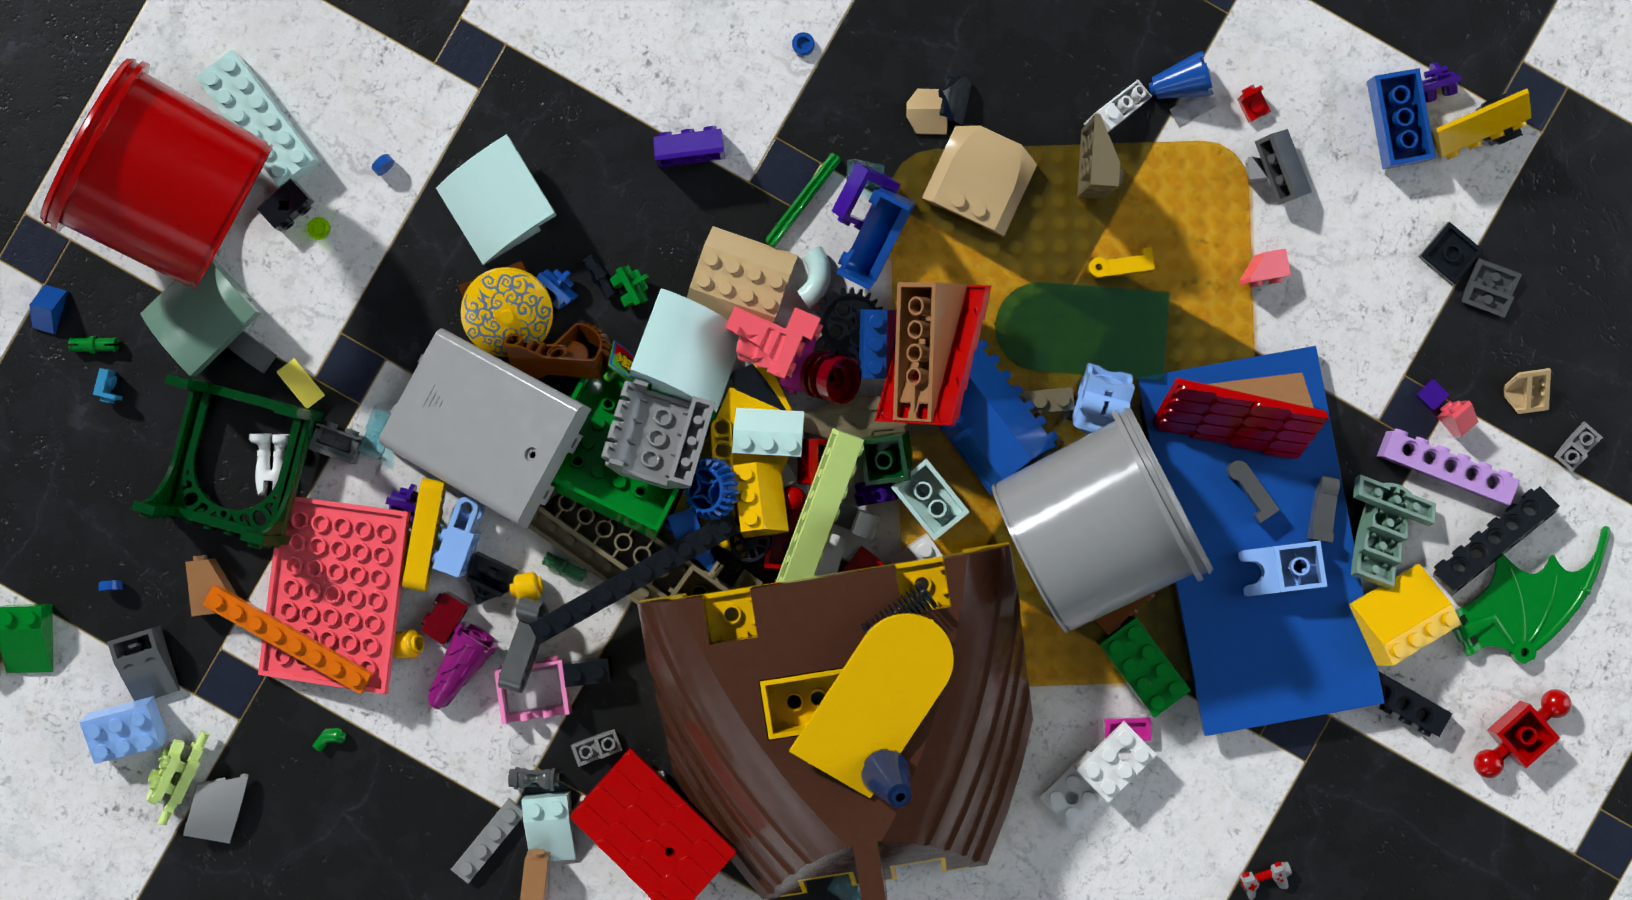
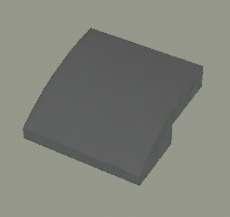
M1477 258L1467 282L1462 302L1505 318L1514 299L1512 295L1522 274Z

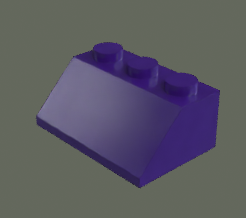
M707 126L703 128L704 131L695 132L694 129L681 130V134L672 135V132L659 133V136L654 137V154L658 167L726 159L722 130L717 129V126Z

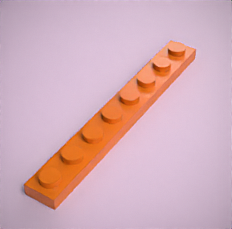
M217 584L212 586L203 603V606L358 694L364 692L373 675V672Z

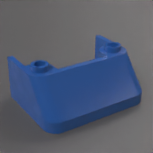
M884 188L873 191L869 202L872 203L871 209L848 253L844 251L838 262L841 267L836 272V274L867 290H870L878 279L916 203Z

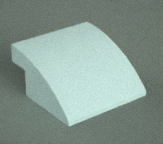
M507 134L467 160L436 187L483 265L541 231L539 226L556 216L555 211Z
M661 288L632 363L630 376L651 382V391L688 402L692 401L693 396L715 402L712 413L716 414L738 355L736 348L739 337L727 331L725 327L728 320L695 301Z

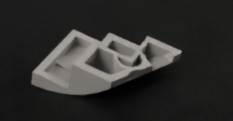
M241 774L238 778L227 780L224 777L215 781L198 782L191 799L190 813L183 836L230 843L243 800L248 774Z

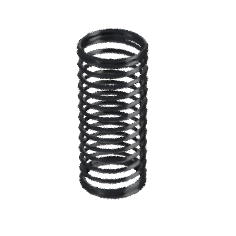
M919 581L915 584V588L921 597L910 587L917 601L906 591L913 605L904 594H901L909 609L897 597L905 613L915 614L916 612L917 615L923 616L921 611L927 615L925 607L932 612L929 603L934 609L938 607ZM892 601L899 614H903L904 612L898 604ZM888 604V607L890 608L892 613L894 615L898 614L894 610V608L890 604ZM884 607L883 609L888 615V617L892 616L890 612ZM879 610V613H880V615L882 616V618H883V619L887 618V617L882 613V611ZM875 614L874 616L876 617L878 622H880L881 619L877 614ZM870 617L872 623L874 625L877 624L872 617ZM867 620L866 623L863 622L861 624L866 634L872 628Z

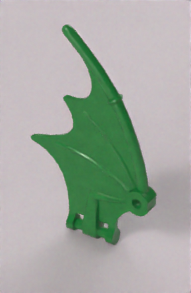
M1608 526L1602 527L1595 553L1591 560L1578 571L1571 572L1565 570L1558 563L1555 555H1550L1544 568L1535 574H1529L1517 568L1505 555L1495 561L1494 574L1488 587L1473 601L1455 610L1458 618L1464 615L1468 621L1463 624L1461 623L1460 626L1452 630L1458 642L1463 644L1465 655L1471 656L1484 647L1496 646L1509 651L1510 657L1515 662L1526 664L1534 660L1536 651L1540 650L1561 631L1581 607L1586 597L1591 594L1590 590L1599 573L1611 532ZM1475 635L1478 642L1472 644L1470 638ZM1522 649H1524L1525 651L1524 655H1521Z

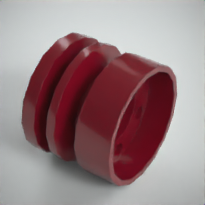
M817 351L808 356L803 363L800 372V383L803 391L808 396L841 405L851 401L859 391L861 371L858 363L852 358Z

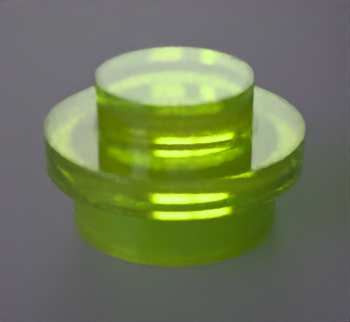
M315 217L308 223L307 230L312 238L322 240L330 234L331 226L326 219Z

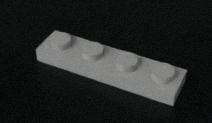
M509 798L451 870L466 883H469L523 817L522 808Z

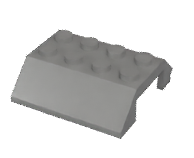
M638 379L631 382L625 381L620 397L624 400L618 401L614 418L618 421H612L607 436L612 442H605L601 455L606 460L605 465L621 476L661 488H691L715 402L693 396L691 402L647 390L648 382Z

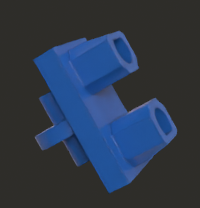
M547 269L543 273L540 272L536 278L545 286L548 292L551 290L556 294L552 299V305L560 310L574 301L578 294L571 289L574 283L568 279L571 275L569 270L562 274L557 269L553 273Z

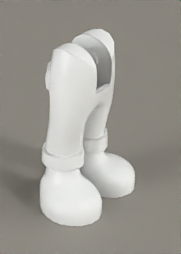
M249 434V440L257 444L259 448L257 450L258 458L255 471L258 496L267 495L268 481H273L272 490L275 487L284 459L289 434ZM273 442V444H274L273 457H274V458H273V468L271 469V467H270V456H271V450H270V448H271V443Z

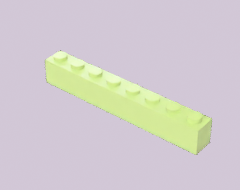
M835 428L832 429L776 582L816 576L815 570L817 565L821 564L824 557V546L831 539L833 522L837 521L840 514V503L847 496L849 479H852L855 474V463L857 458L863 453V439Z

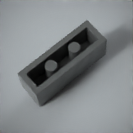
M1288 129L1272 133L1255 141L1278 205L1312 192Z

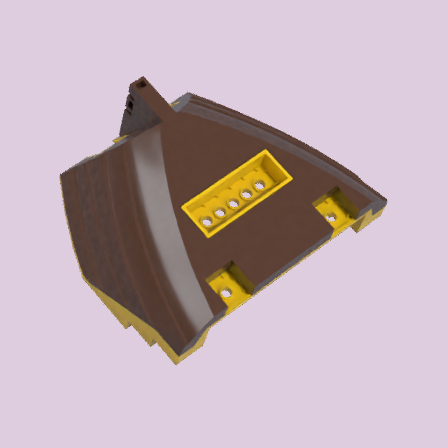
M1009 542L962 549V553L688 597L684 593L640 600L637 603L647 665L655 689L674 776L694 809L736 849L737 853L730 861L763 900L808 893L806 880L849 874L852 886L859 885L861 900H887L886 881L897 879L895 866L940 860L942 872L988 864L1010 807L1033 722L1020 601L1011 544ZM920 577H924L929 582L926 590L938 607L934 609L929 603L932 612L925 607L927 615L922 611L921 613L924 617L934 620L946 633L952 645L954 663L949 681L901 752L910 768L912 797L907 805L893 807L874 794L871 798H868L815 766L808 764V762L790 753L789 750L819 706V704H815L812 701L811 695L816 691H820L824 695L827 694L866 635L861 624L863 622L866 623L867 620L873 627L874 624L870 617L878 623L874 616L875 614L883 620L879 610L888 617L883 609L884 607L893 616L894 614L888 607V604L899 614L892 601H895L905 613L897 597L909 609L901 594H904L913 605L906 591L917 601L910 587L921 597L915 588V581ZM730 607L737 609L739 617L734 621L728 620L725 616L726 609ZM792 695H797L801 699V705L797 708H792L788 705V698Z

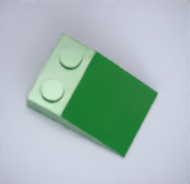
M52 604L0 606V649L6 673L53 672Z

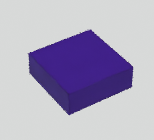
M1431 379L1415 396L1431 411H1435L1449 394L1434 379Z

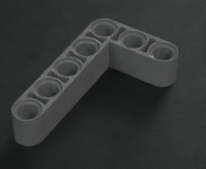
M841 502L839 517L833 524L849 529L852 534L872 541L880 518Z

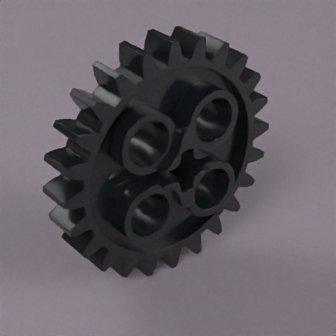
M850 287L849 293L846 292L845 288H841V295L836 291H832V299L825 296L826 305L819 303L823 310L822 312H815V314L821 318L820 324L823 325V329L817 341L824 340L825 343L822 348L830 347L829 353L834 354L837 351V355L843 356L845 354V357L849 358L853 354L855 359L859 360V344L856 345L852 342V335L855 332H860V329L850 327L848 330L846 324L833 321L831 317L835 316L843 320L853 318L852 322L860 325V309L882 310L883 306H875L878 299L869 300L871 293L862 296L863 289H859L857 294H855L854 287ZM841 303L848 306V313L845 316H841L837 312V307ZM833 325L840 326L842 330L837 338H834L830 333Z

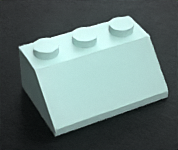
M736 408L732 453L802 457L805 412Z
M927 458L911 469V479L909 481L896 482L891 487L934 541L969 513V510Z

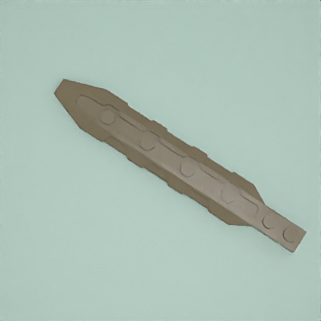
M1073 387L1026 391L1023 389L1024 392L1018 395L1023 403L1029 400L1033 402L1035 408L1030 411L1032 414L1075 409ZM858 395L848 403L841 405L829 402L804 414V432L826 438L830 437L833 428L855 435L861 439L866 436L909 431V435L914 436L919 433L941 432L942 430L938 425L875 421L881 395L868 397Z

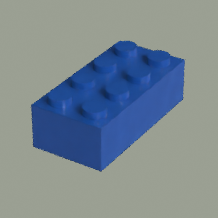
M1420 68L1376 75L1369 79L1367 86L1382 170L1423 163L1436 158Z

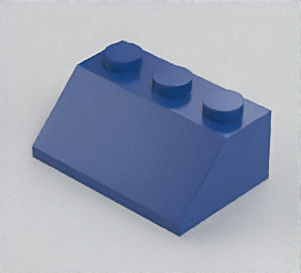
M860 309L859 367L861 378L886 379L896 343L897 310Z

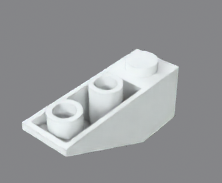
M1136 80L1094 114L1101 115L1109 133L1152 96L1143 84ZM1094 114L1084 123V125H1086L1089 122V120L1094 116Z

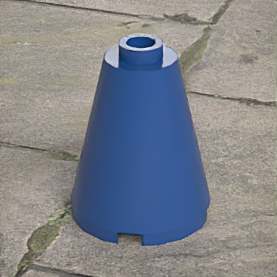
M1203 51L1197 52L1153 76L1152 82L1148 83L1151 96L1156 95L1157 99H1173L1214 95L1212 89H1210L1213 87L1207 63L1204 62V58L1200 59L1205 57Z

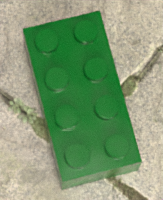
M1134 616L1131 619L1127 618L1122 622L1123 625L1110 635H1104L1096 643L1147 712L1155 718L1191 690L1137 617Z

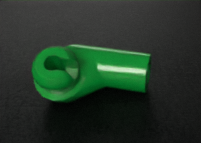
M327 728L320 734L312 746L322 752L329 742L343 743L346 740V733L340 728Z

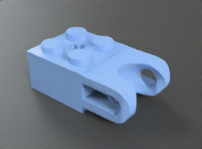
M462 497L457 501L447 528L444 527L440 534L441 546L439 550H435L431 562H434L433 569L458 578L467 575L482 532L478 531L485 512V505L471 497ZM469 503L472 504V512L468 511Z
M1321 541L1243 550L1238 553L1241 562H1253L1261 569V578L1257 583L1244 587V596L1327 587ZM1296 561L1303 566L1299 573H1297V570H1294Z

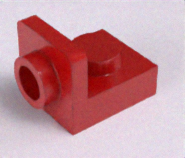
M1254 85L1243 89L1241 91L1242 95L1237 98L1248 123L1271 112L1261 92L1264 89L1262 85L1256 88Z

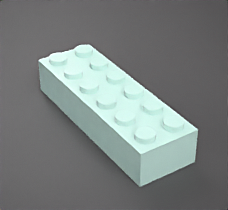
M230 50L196 76V79L226 119L267 141L268 145H274L263 168L278 187L284 185L290 178L297 182L321 164L242 57L235 51Z

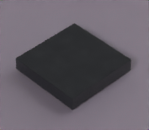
M1449 221L1418 257L1451 285H1455L1484 250Z

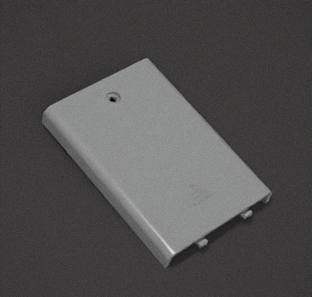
M441 328L433 336L424 355L421 354L418 360L419 364L398 403L394 404L390 412L392 414L379 436V443L515 524L527 529L539 505L545 506L555 487L551 483L567 453L574 454L583 436L579 434V431L591 408ZM535 452V457L531 458V454Z

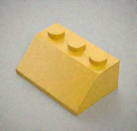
M759 462L733 465L734 473H737L735 481L740 482L736 485L740 493L736 495L738 499L740 529L743 538L789 532L781 466Z

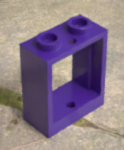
M856 162L832 212L839 216L837 219L839 222L847 226L853 223L855 224L854 227L860 230L871 207L864 220L851 215L867 181L869 180L881 185L880 188L897 193L901 184L883 173Z

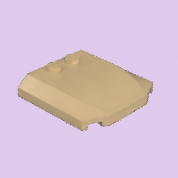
M955 126L921 200L953 212L983 226L984 229L1004 237L1037 164L1021 144L985 127Z

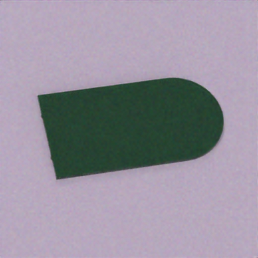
M1045 282L1026 284L1015 289L1002 302L994 322L997 342L1002 352L1010 361L1030 371L1084 375L1087 364L1091 363L1110 372L1131 374L1133 379L1163 381L1166 360L1169 292Z

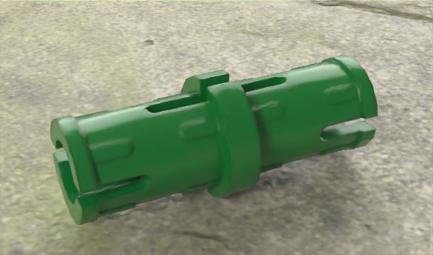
M90 336L89 338H69L68 344H78V346H68L70 352L89 351L91 354H97L98 351L117 352L119 346H110L109 344L119 343L117 337L98 338L97 336Z

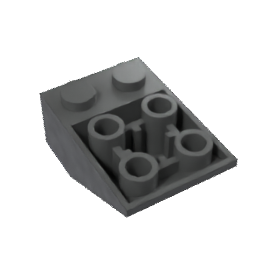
M161 626L107 642L113 663L134 701L151 696L158 698L180 691Z

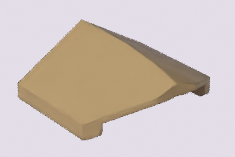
M917 89L908 100L906 117L916 134L947 135L948 117L940 116L939 114L942 104V98L939 97L938 93L939 89Z
M1551 369L1519 372L1505 384L1504 397L1518 414L1549 410Z

